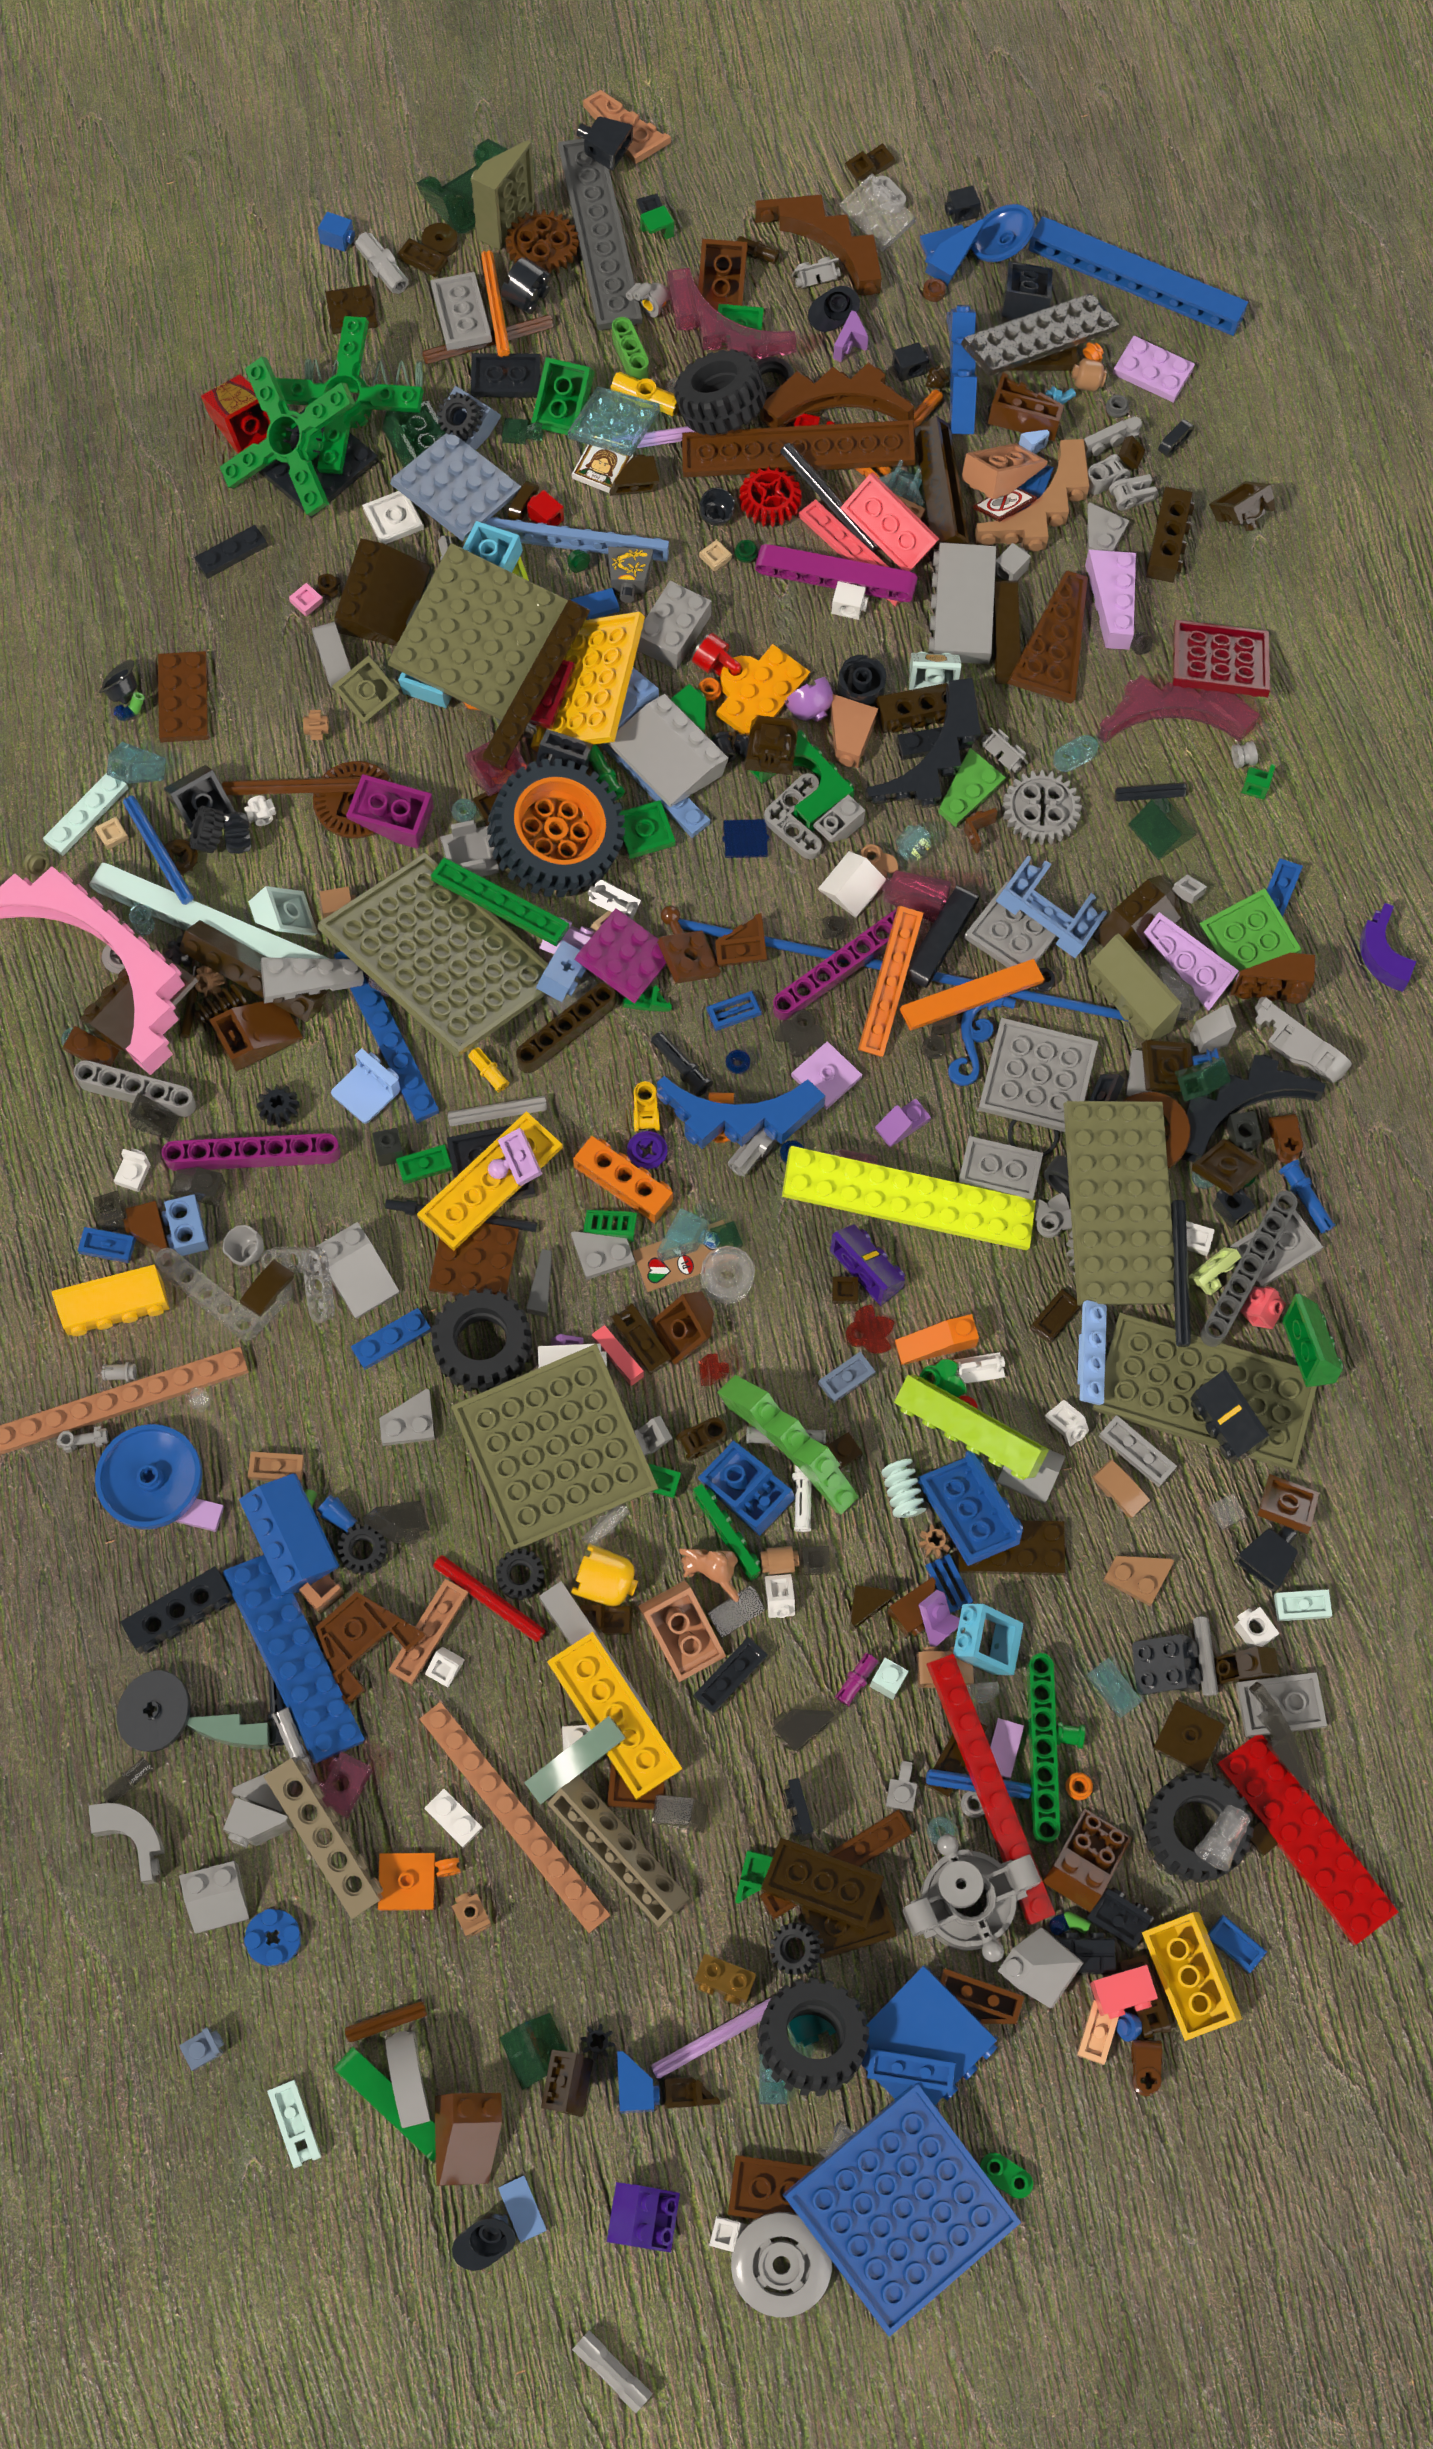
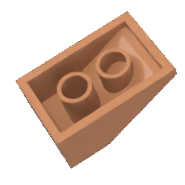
M1017 443L966 453L961 480L968 483L971 488L985 493L986 497L998 499L1000 496L1009 495L1047 466L1048 461Z
M685 1580L638 1606L679 1682L726 1657L699 1602Z

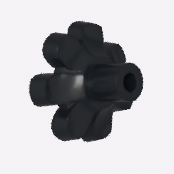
M178 936L176 942H168L167 947L170 950L165 951V957L172 959L178 966L182 962L184 967H189L191 965L189 958L191 957L179 951L183 936Z

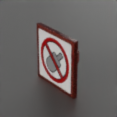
M1017 488L1009 495L1000 496L998 499L987 497L975 504L973 508L1001 522L1036 501L1037 497Z

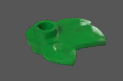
M941 1360L937 1365L926 1366L920 1373V1377L956 1397H960L967 1392L965 1382L956 1375L958 1363L953 1360ZM932 1374L935 1376V1382L932 1380Z

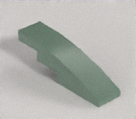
M608 1716L524 1783L541 1805L558 1792L562 1786L576 1778L626 1737L613 1719Z

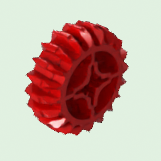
M769 466L766 471L759 468L757 474L751 472L749 478H745L743 481V485L740 487L739 502L742 512H746L747 519L753 517L754 524L761 521L763 527L766 523H770L773 528L775 523L778 522L782 526L784 520L790 522L792 516H796L798 513V509L801 507L800 499L802 498V492L799 482H795L794 475L788 476L787 470L781 473L778 467L775 471L771 470ZM781 490L787 494L788 498L784 496ZM753 496L757 497V500L761 503L756 502Z

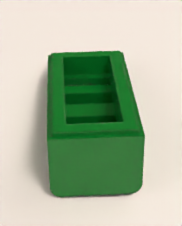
M587 1210L583 1233L627 1238V1241L634 1242L637 1213ZM593 1218H598L596 1229H591ZM603 1219L608 1220L607 1229H602ZM613 1220L618 1221L617 1230H612ZM623 1222H628L627 1230H622Z

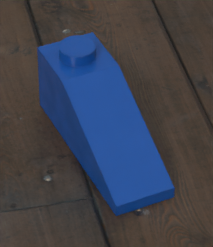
M978 220L940 243L935 251L931 250L925 260V263L928 264L925 273L942 280L948 286L978 237L984 221Z

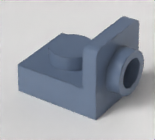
M206 2027L202 2029L201 2033L182 2043L179 2047L191 2071H195L221 2056L223 2052L220 2047L224 2045V2042L217 2030L212 2032L210 2028Z

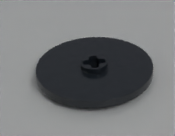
M162 1670L149 1671L134 1679L123 1692L117 1708V1726L123 1740L132 1748L142 1752H157L173 1744L183 1733L190 1716L191 1701L186 1685L176 1675ZM155 1706L157 1707V1711H154L152 1716L150 1715V1712L154 1710Z

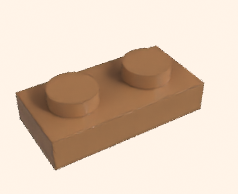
M251 1452L248 1479L274 1481L294 1473L297 1475L300 1483H302L305 1457L299 1454Z

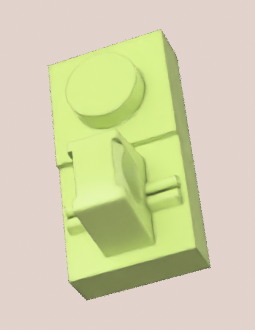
M1224 1247L1188 1276L1189 1283L1199 1286L1205 1294L1212 1295L1222 1287L1217 1275L1233 1269L1235 1262L1242 1258L1237 1249Z

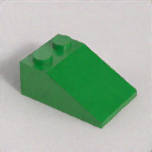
M546 357L531 427L576 437L590 395L595 371L587 366Z

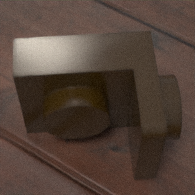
M849 1432L830 1444L828 1442L823 1444L829 1448L839 1462L840 1466L838 1468L840 1470L863 1455V1452Z

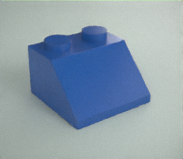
M617 2051L620 2113L654 2112V2105H660L659 2086H653V2079L623 2051Z

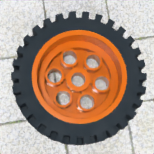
M543 759L538 767L534 761L528 764L526 770L524 767L518 769L516 774H512L506 784H503L488 818L490 823L487 828V835H491L488 843L489 847H495L492 853L494 859L502 858L499 864L500 869L504 871L509 868L510 872L507 877L513 881L518 876L521 879L518 886L523 889L527 883L533 885L532 893L537 894L540 888L545 889L544 896L551 897L554 890L557 891V897H564L568 890L570 896L577 895L580 889L585 892L589 890L592 884L595 886L597 880L605 876L617 857L623 844L622 838L625 835V828H621L625 822L624 815H619L622 806L620 803L613 804L617 797L615 792L612 791L607 794L606 790L609 784L605 780L599 784L597 782L599 775L596 772L588 776L585 774L588 767L581 765L580 769L576 770L574 769L575 762L568 760L566 766H562V759H555L550 766L549 760ZM538 808L545 809L548 814L541 813ZM562 811H568L571 817L565 816ZM525 826L532 827L535 832H529ZM549 829H555L559 835L552 834ZM577 831L581 833L583 837L579 838L575 836L573 832ZM536 847L544 848L546 853H540ZM561 850L568 851L570 856L563 855Z

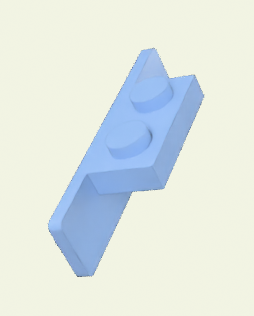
M1086 1300L1082 1304V1334L1079 1335L1077 1384L1080 1385L1081 1401L1101 1405L1104 1403L1107 1307L1104 1304Z

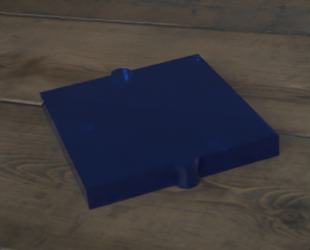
M765 819L724 820L722 842L725 843V858L768 857L767 841H769V835H767Z

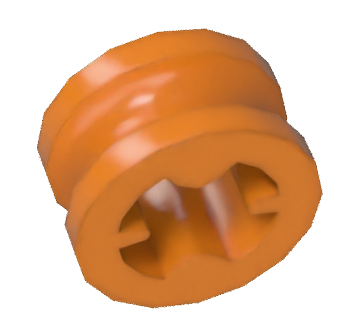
M459 1858L435 1862V1867L439 1869L436 1873L437 1877H448L461 1873L460 1868L457 1867Z

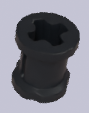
M725 731L713 735L711 741L728 757L727 763L735 760L737 753L732 747V734Z

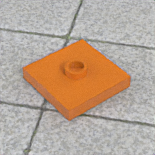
M379 1853V1883L383 1888L381 1893L383 1899L378 1902L379 1911L434 1910L435 1853Z

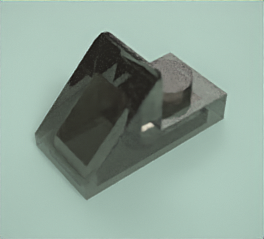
M118 1190L93 1198L96 1220L103 1231L113 1232L125 1228L123 1219L126 1218Z

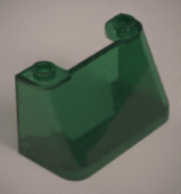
M486 139L474 149L473 158L476 166L442 187L438 179L433 176H427L416 183L419 192L453 230L459 234L467 233L475 228L476 223L471 176L476 169L480 168L483 162L508 149L490 139Z

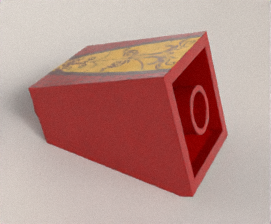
M241 374L201 395L208 415L237 454L253 443L259 444L267 438V430L271 423L268 414L261 409L251 383Z

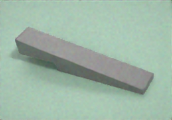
M562 1581L539 1596L540 1602L570 1643V1646L591 1632L595 1634L644 1711L652 1720V1714Z

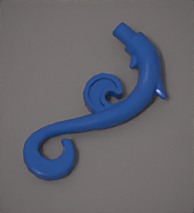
M1003 997L964 1011L961 1021V1033L972 1062L973 1070L969 1075H963L959 1072V1067L967 1064L968 1060L966 1058H958L951 1062L948 1068V1075L954 1084L968 1086L977 1080L980 1066L974 1042H986L993 1034V1024L984 1018L976 1021L975 1026H978L980 1030L976 1031L972 1028L975 1015L988 1007V1010L994 1007L1001 1008V1006L1014 1009L1016 999Z

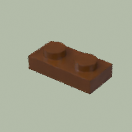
M77 1026L72 1028L62 1047V1050L83 1061H92L110 1067L119 1052V1049Z

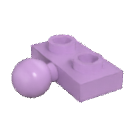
M518 1128L498 1139L506 1159H494L490 1162L488 1172L491 1177L502 1179L507 1175L508 1169H511L516 1183L522 1186L542 1175V1171L522 1129Z

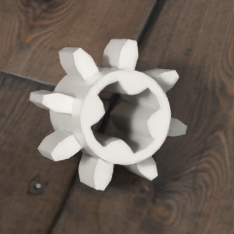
M261 795L251 798L248 801V806L244 808L249 823L255 821L257 826H265L271 823L273 820L272 815L276 814L272 799L266 800Z

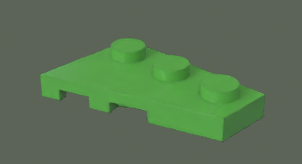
M970 748L938 813L957 828L1005 782L1006 777Z

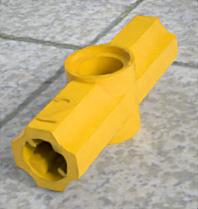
M622 372L615 374L611 385L612 392L636 401V404L641 409L648 410L653 408L670 416H676L679 407L673 393L656 387L655 382L651 379L639 380Z

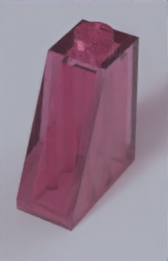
M896 870L892 878L887 877L883 885L882 891H885L884 901L896 907L903 906L922 912V918L934 923L949 898L951 882Z

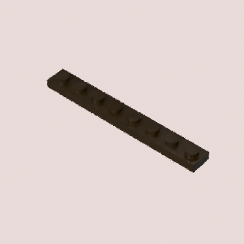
M568 599L483 753L481 760L502 771L504 770L590 612L589 609Z

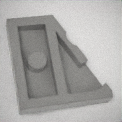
M571 1232L586 1280L635 1265L627 1238Z

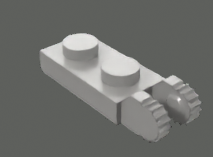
M1134 416L1124 421L1122 420L1084 439L1086 459L1101 454L1111 446L1117 447L1124 441L1125 437L1133 435L1135 439L1138 438L1139 429L1142 426L1140 417Z

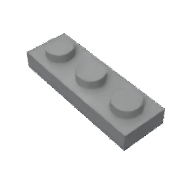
M1117 1415L1099 1434V1437L1158 1487L1164 1483L1177 1467Z

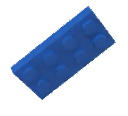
M966 1451L965 1458L918 1477L920 1487L968 1566L1019 1545L1023 1532L1020 1520L1014 1518L1010 1512L1007 1499L1001 1497L997 1491L994 1478L988 1476L984 1470L985 1467L981 1457L976 1456L971 1451Z

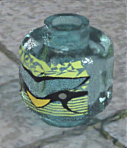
M919 824L917 826L909 825L897 837L896 844L899 848L896 851L906 861L909 858L918 861L931 848L932 843L930 839L932 836Z

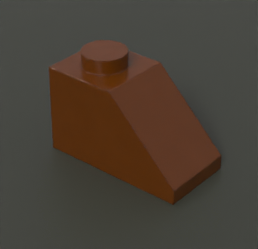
M156 1201L126 1208L127 1218H123L126 1232L132 1233L137 1242L165 1257L171 1256L160 1209Z
M933 1577L889 1606L888 1614L905 1638L911 1634L916 1637L926 1630L919 1604L934 1592L936 1581Z

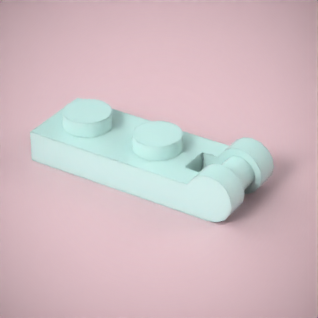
M293 2080L268 2090L267 2092L293 2168L302 2166V2162L311 2158L313 2161L321 2158V2153L296 2081ZM305 2139L307 2148L298 2151L295 2143Z

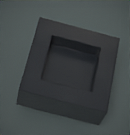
M657 193L636 199V206L640 214L663 206Z

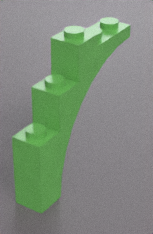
M734 1375L717 1392L730 1411L746 1420L766 1436L803 1472L836 1513L842 1515L859 1498L838 1468L840 1464L829 1448L810 1438L799 1420L781 1411L767 1391Z

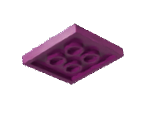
M617 908L614 909L574 959L634 1004L667 964L657 943L659 939Z

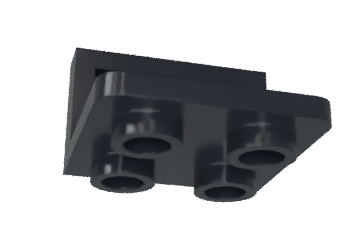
M1179 1634L1133 1643L1132 1652L1138 1694L1150 1695L1176 1690L1187 1693L1200 1692L1201 1674L1196 1664L1198 1647L1193 1638Z

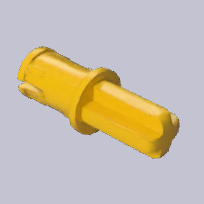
M479 1047L471 1050L468 1055L469 1059L481 1072L480 1076L485 1077L497 1093L506 1089L510 1082L497 1069L496 1062H492Z

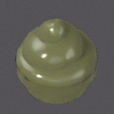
M31 851L24 859V867L31 874H44L49 868L48 857L42 851Z

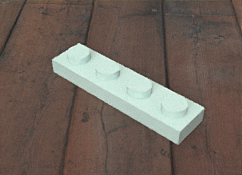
M108 771L43 837L44 842L64 856L129 789L127 784Z

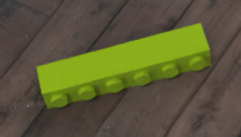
M917 1374L907 1375L894 1401L895 1404L901 1406V1412L911 1417L916 1415L922 1418V1423L927 1427L943 1430L945 1432L944 1436L955 1442H958V1440L967 1444L966 1448L969 1451L978 1455L980 1453L985 1454L989 1457L988 1461L998 1467L1006 1466L1012 1470L1011 1474L1021 1480L1036 1477L1049 1451L1048 1448Z

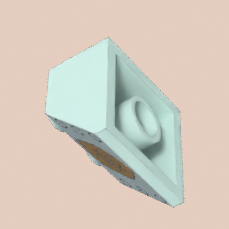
M911 653L909 690L948 683L950 680H958L961 671L960 656L950 653Z

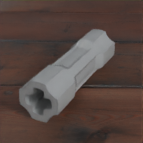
M590 2330L572 2349L618 2393L619 2397L635 2413L640 2410L653 2394L606 2349L605 2345Z

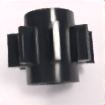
M602 2024L595 2031L588 2026L587 2029L590 2033L588 2038L581 2037L580 2039L588 2045L584 2048L583 2053L593 2052V2060L595 2061L598 2054L601 2053L608 2058L607 2048L615 2047V2043L608 2041L613 2032L608 2031L605 2034L602 2031ZM593 2036L605 2037L602 2049H599L597 2046L594 2048L590 2046L593 2043Z

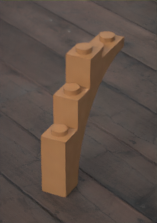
M1084 439L1061 440L1058 450L1057 472L1041 497L1029 507L1013 516L992 522L977 523L975 545L983 544L988 546L1001 543L1010 545L1012 543H1022V548L1033 552L1046 550L1049 537L1047 525L1054 527L1066 525L1069 514L1068 501L1077 502L1087 498L1089 480Z

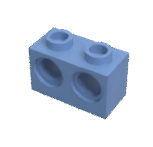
M195 1195L165 1201L166 1211H162V1217L165 1226H170L171 1234L167 1235L170 1249H175L178 1257L209 1250L199 1204ZM187 1211L185 1217L176 1218L178 1212ZM186 1234H191V1235H193L192 1238H191L189 1241H187V1242H182V1241H181V1238H182L184 1235H186Z

